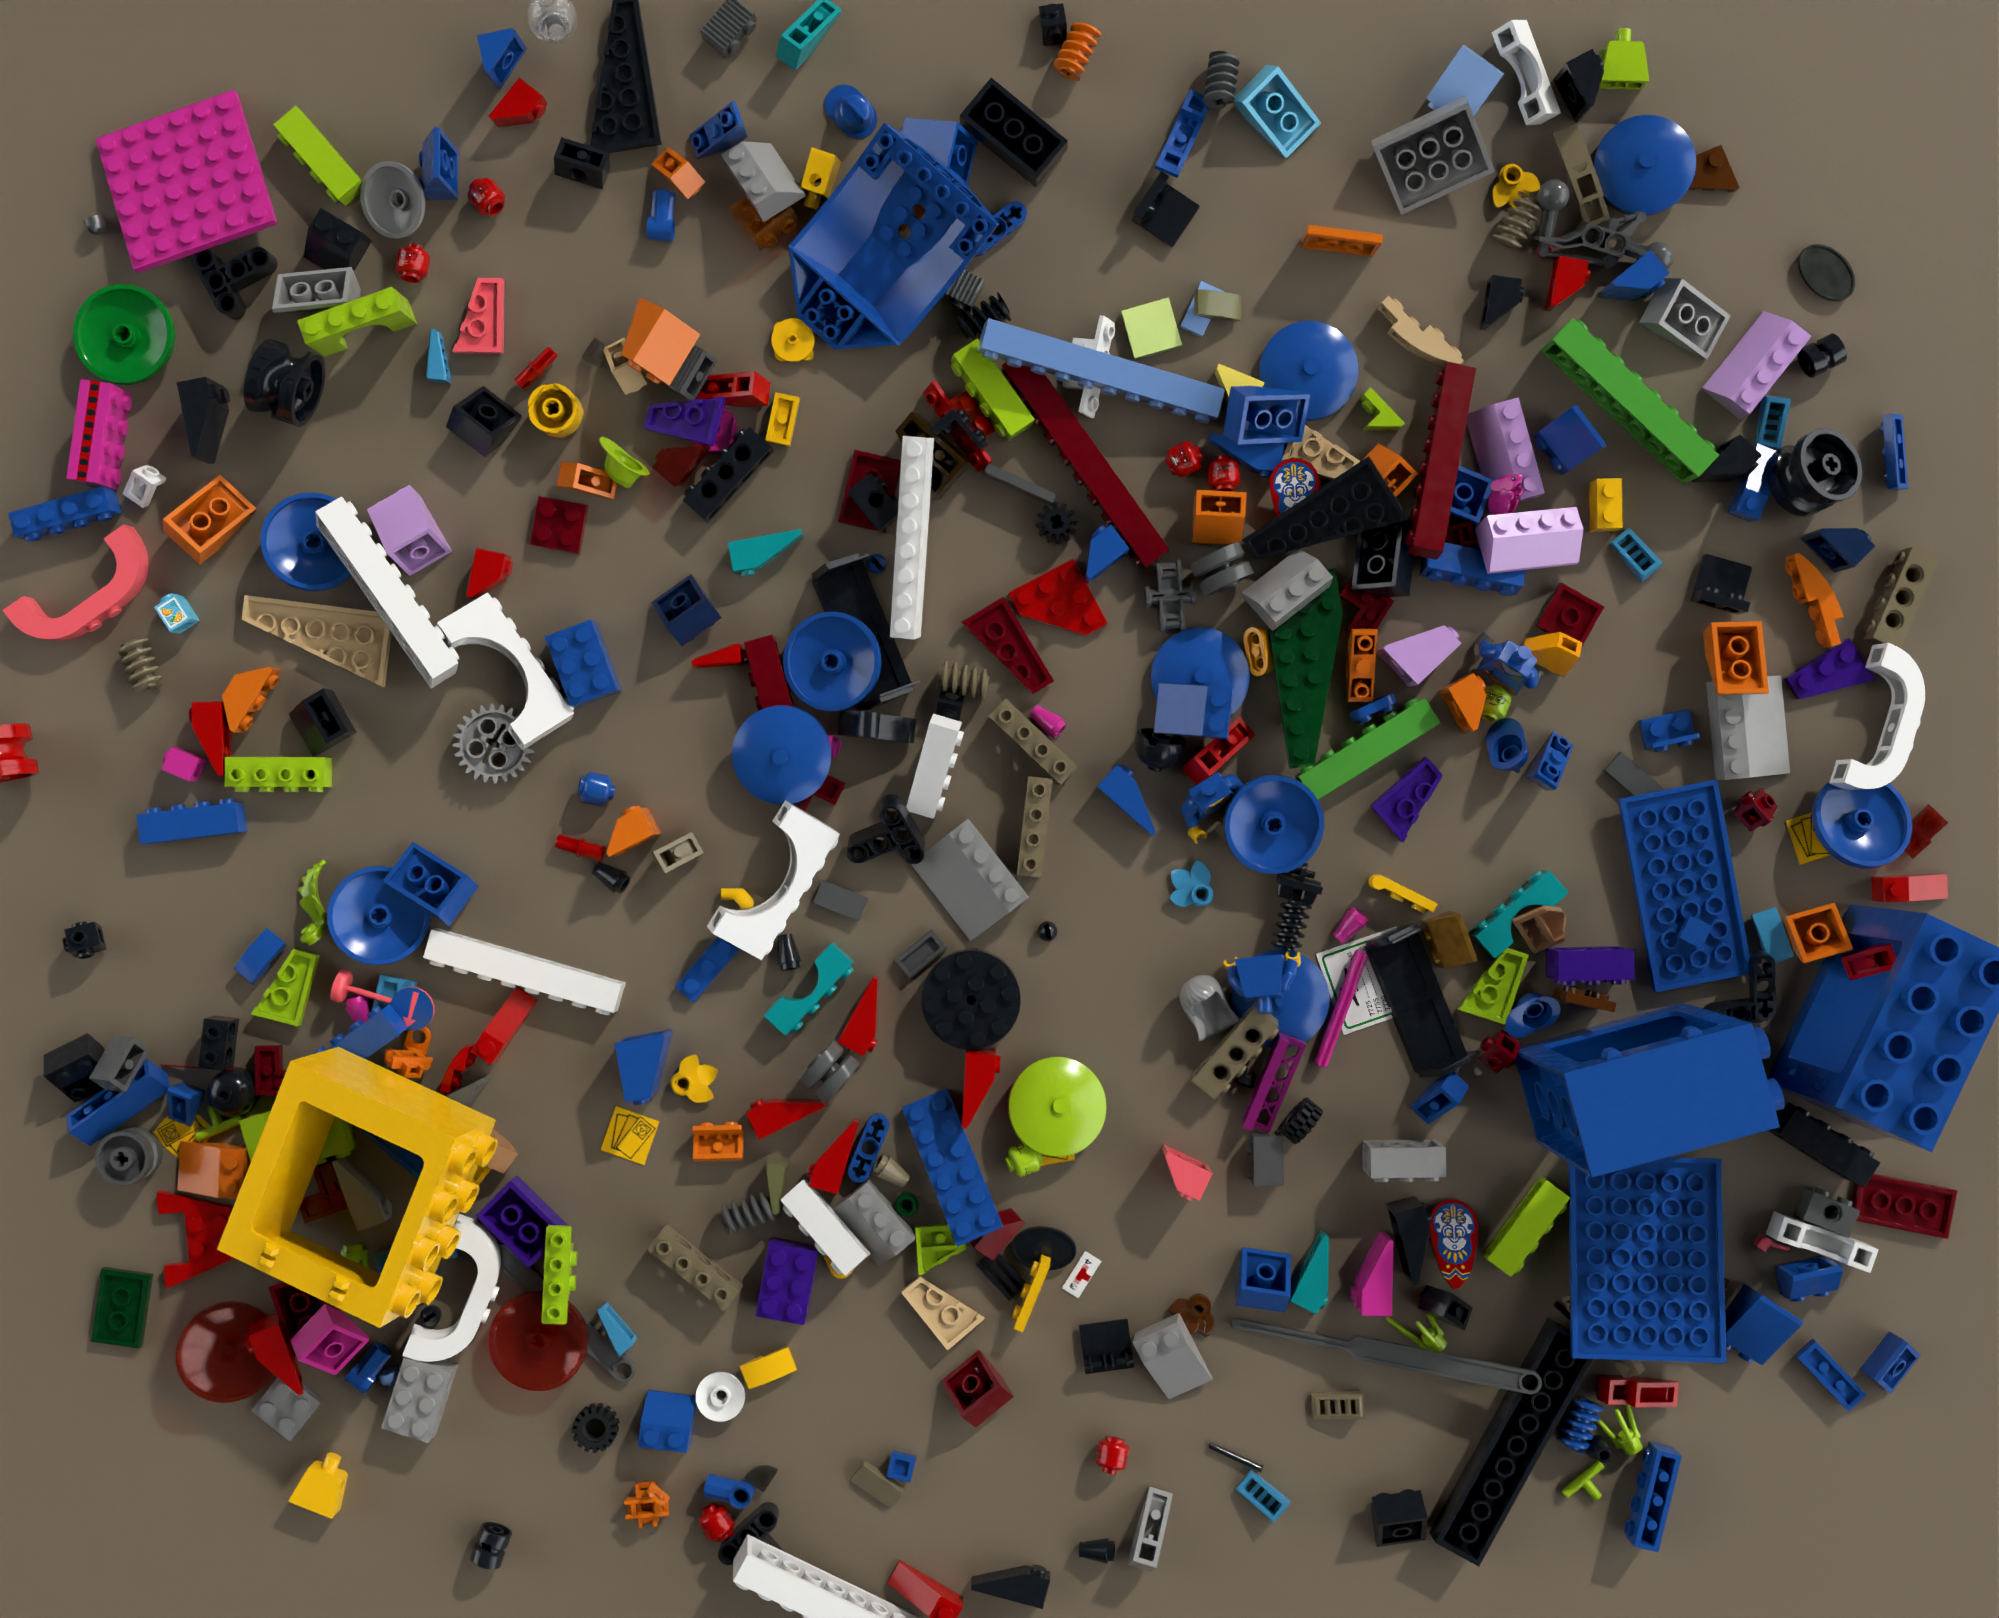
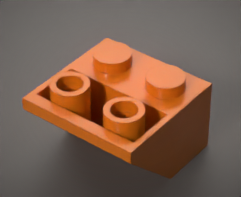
M1379 443L1365 456V458L1370 456L1396 497L1419 474L1400 455Z
M1196 490L1193 506L1192 543L1230 545L1240 542L1241 544L1245 523L1247 492Z

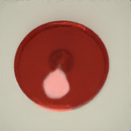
M543 1291L522 1293L508 1301L493 1319L488 1336L489 1353L499 1373L513 1385L530 1391L551 1390L569 1381L582 1366L589 1344L586 1323L581 1313L570 1301H568V1317L565 1325L542 1323Z
M237 1301L217 1303L197 1313L184 1327L176 1348V1367L181 1380L187 1388L205 1400L218 1403L240 1401L261 1390L274 1374L256 1359L254 1352L249 1353L245 1343V1333L248 1332L250 1323L266 1318L268 1315L254 1305Z

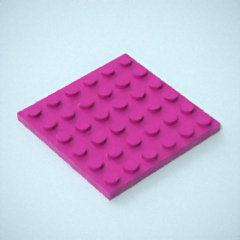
M235 89L95 138L132 267L137 273L278 224L240 97Z

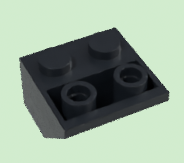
M323 688L307 697L289 713L290 718L313 757L357 733L334 691Z
M86 1033L44 1055V1077L76 1103L104 1089L90 1080L89 1077L105 1049L90 1034Z

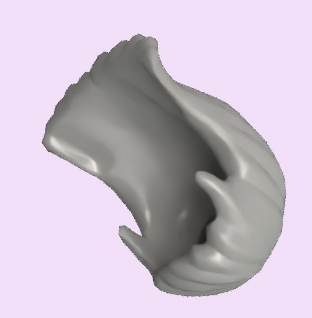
M1197 975L1183 984L1180 991V1003L1196 1028L1199 1042L1220 1034L1222 1031L1237 1024L1240 1020L1229 1007L1223 990L1214 977Z

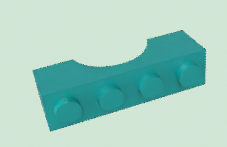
M1537 870L1528 878L1530 882L1523 888L1521 886L1516 888L1510 894L1511 899L1505 904H1498L1491 911L1493 914L1487 920L1482 919L1473 927L1474 932L1470 936L1489 957H1498L1513 943L1511 923L1518 911L1529 905L1554 907L1569 893L1549 870Z
M834 942L814 961L818 969V983L815 990L810 995L798 999L782 996L764 1015L785 1036L789 1032L794 1034L804 1024L800 1021L807 1013L811 1016L820 1007L817 1003L823 995L828 998L837 988L834 983L840 977L845 980L854 970L851 967L854 961Z

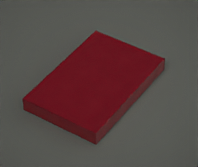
M854 449L838 523L877 531L851 499L847 491L871 473L874 478L878 475L887 486L884 490L890 497L893 494L895 495L901 472V460ZM874 496L870 501V505L878 508L882 506L884 499L881 496ZM887 528L884 529L881 533H886Z

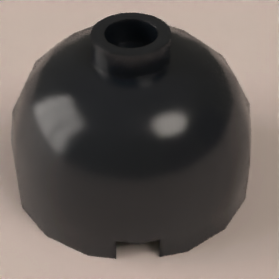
M1143 728L1141 733L1137 732L1135 751L1140 761L1148 765L1147 768L1149 770L1160 772L1162 769H1167L1177 764L1184 752L1186 741L1180 735L1171 737L1162 733H1154V728Z
M232 1067L229 1069L234 1070L219 1072L210 1081L207 1088V1099L210 1106L216 1113L225 1117H238L250 1112L261 1097V1095L255 1096V1075L246 1071L247 1069Z

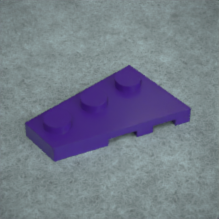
M721 396L706 400L693 399V401L688 402L675 401L650 404L643 428L648 431L714 446L726 398Z
M1850 638L1841 641V644L1832 647L1784 678L1796 699L1876 679L1871 671L1865 668L1866 663Z
M1424 756L1377 798L1370 807L1400 842L1404 843L1409 829L1417 821L1419 812L1425 802L1430 799L1443 775L1430 759Z

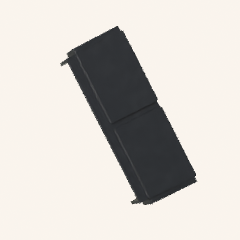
M855 553L825 563L811 575L813 577L812 583L824 612H840L859 619L868 626L879 644L882 661L880 676L872 692L861 702L862 706L868 711L914 691L913 686L921 681L911 682L894 638L890 637L889 625L863 563L870 555L860 556L859 553Z
M1417 923L1403 925L1366 940L1364 949L1366 954H1368V959L1388 1007H1391V1015L1414 1072L1418 1073L1420 1078L1445 1076L1472 1061L1471 1057L1479 1053V1050H1465L1418 934V931L1428 927V925L1418 926Z

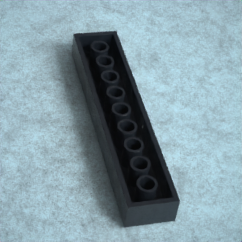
M1549 1318L1546 1319L1520 1367L1533 1370L1540 1376L1542 1381L1541 1389L1535 1394L1507 1390L1429 1532L1436 1544L1478 1567L1593 1360L1571 1358V1337L1568 1328ZM1528 1374L1522 1379V1386L1528 1390L1534 1389L1538 1384L1536 1376Z

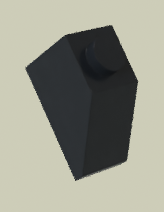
M1492 275L1487 280L1480 330H1486L1513 310L1519 302H1522L1524 297V288L1521 287L1522 279Z
M1426 1285L1424 1292L1420 1295L1418 1309L1427 1315L1464 1331L1473 1308L1453 1293Z

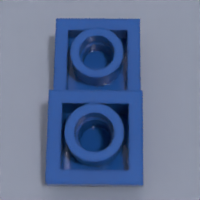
M266 928L242 955L234 969L253 985L271 967L269 963L287 945L271 930Z

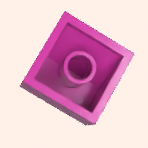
M324 1304L290 1339L298 1361L336 1375L370 1339L345 1313Z

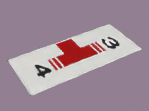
M1085 1251L1062 1289L1079 1298L1102 1261Z

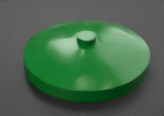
M130 284L110 285L93 293L80 307L73 325L74 346L82 363L96 376L114 384L134 385L153 378L169 362L175 346V325L165 304L149 291Z

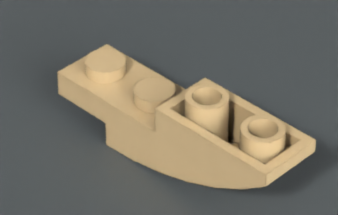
M1388 296L1378 306L1377 309L1393 324L1387 333L1409 352L1442 367L1447 362L1461 364L1464 361L1461 358V352L1444 340L1445 336L1438 328H1433L1429 325L1422 331L1420 323L1403 311L1404 307L1397 299L1394 298L1392 300Z

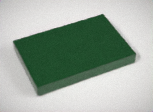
M110 1267L101 1268L91 1342L138 1349L143 1347L153 1274Z

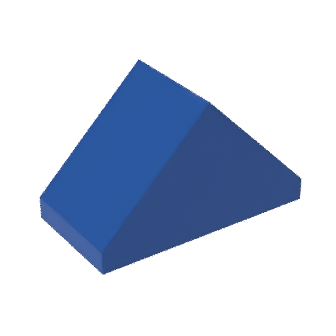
M184 1082L170 1086L167 1089L168 1118L191 1127L206 1090Z

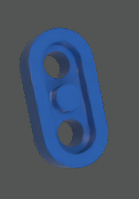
M1390 693L1348 714L1352 722L1357 721L1358 724H1362L1372 719V713L1380 711L1383 714L1394 709L1393 704L1397 700L1394 693Z

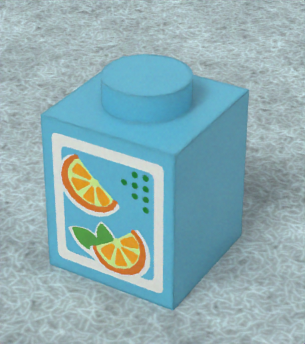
M168 594L160 599L161 603L154 607L168 630L172 633L180 634L200 621L185 596Z

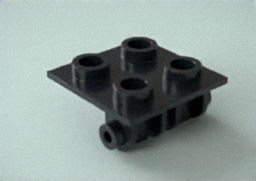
M1128 1318L1079 1325L1085 1374L1134 1368Z

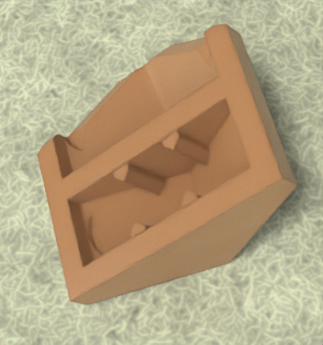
M1541 906L1513 918V923L1533 954L1565 941L1567 918L1560 907Z

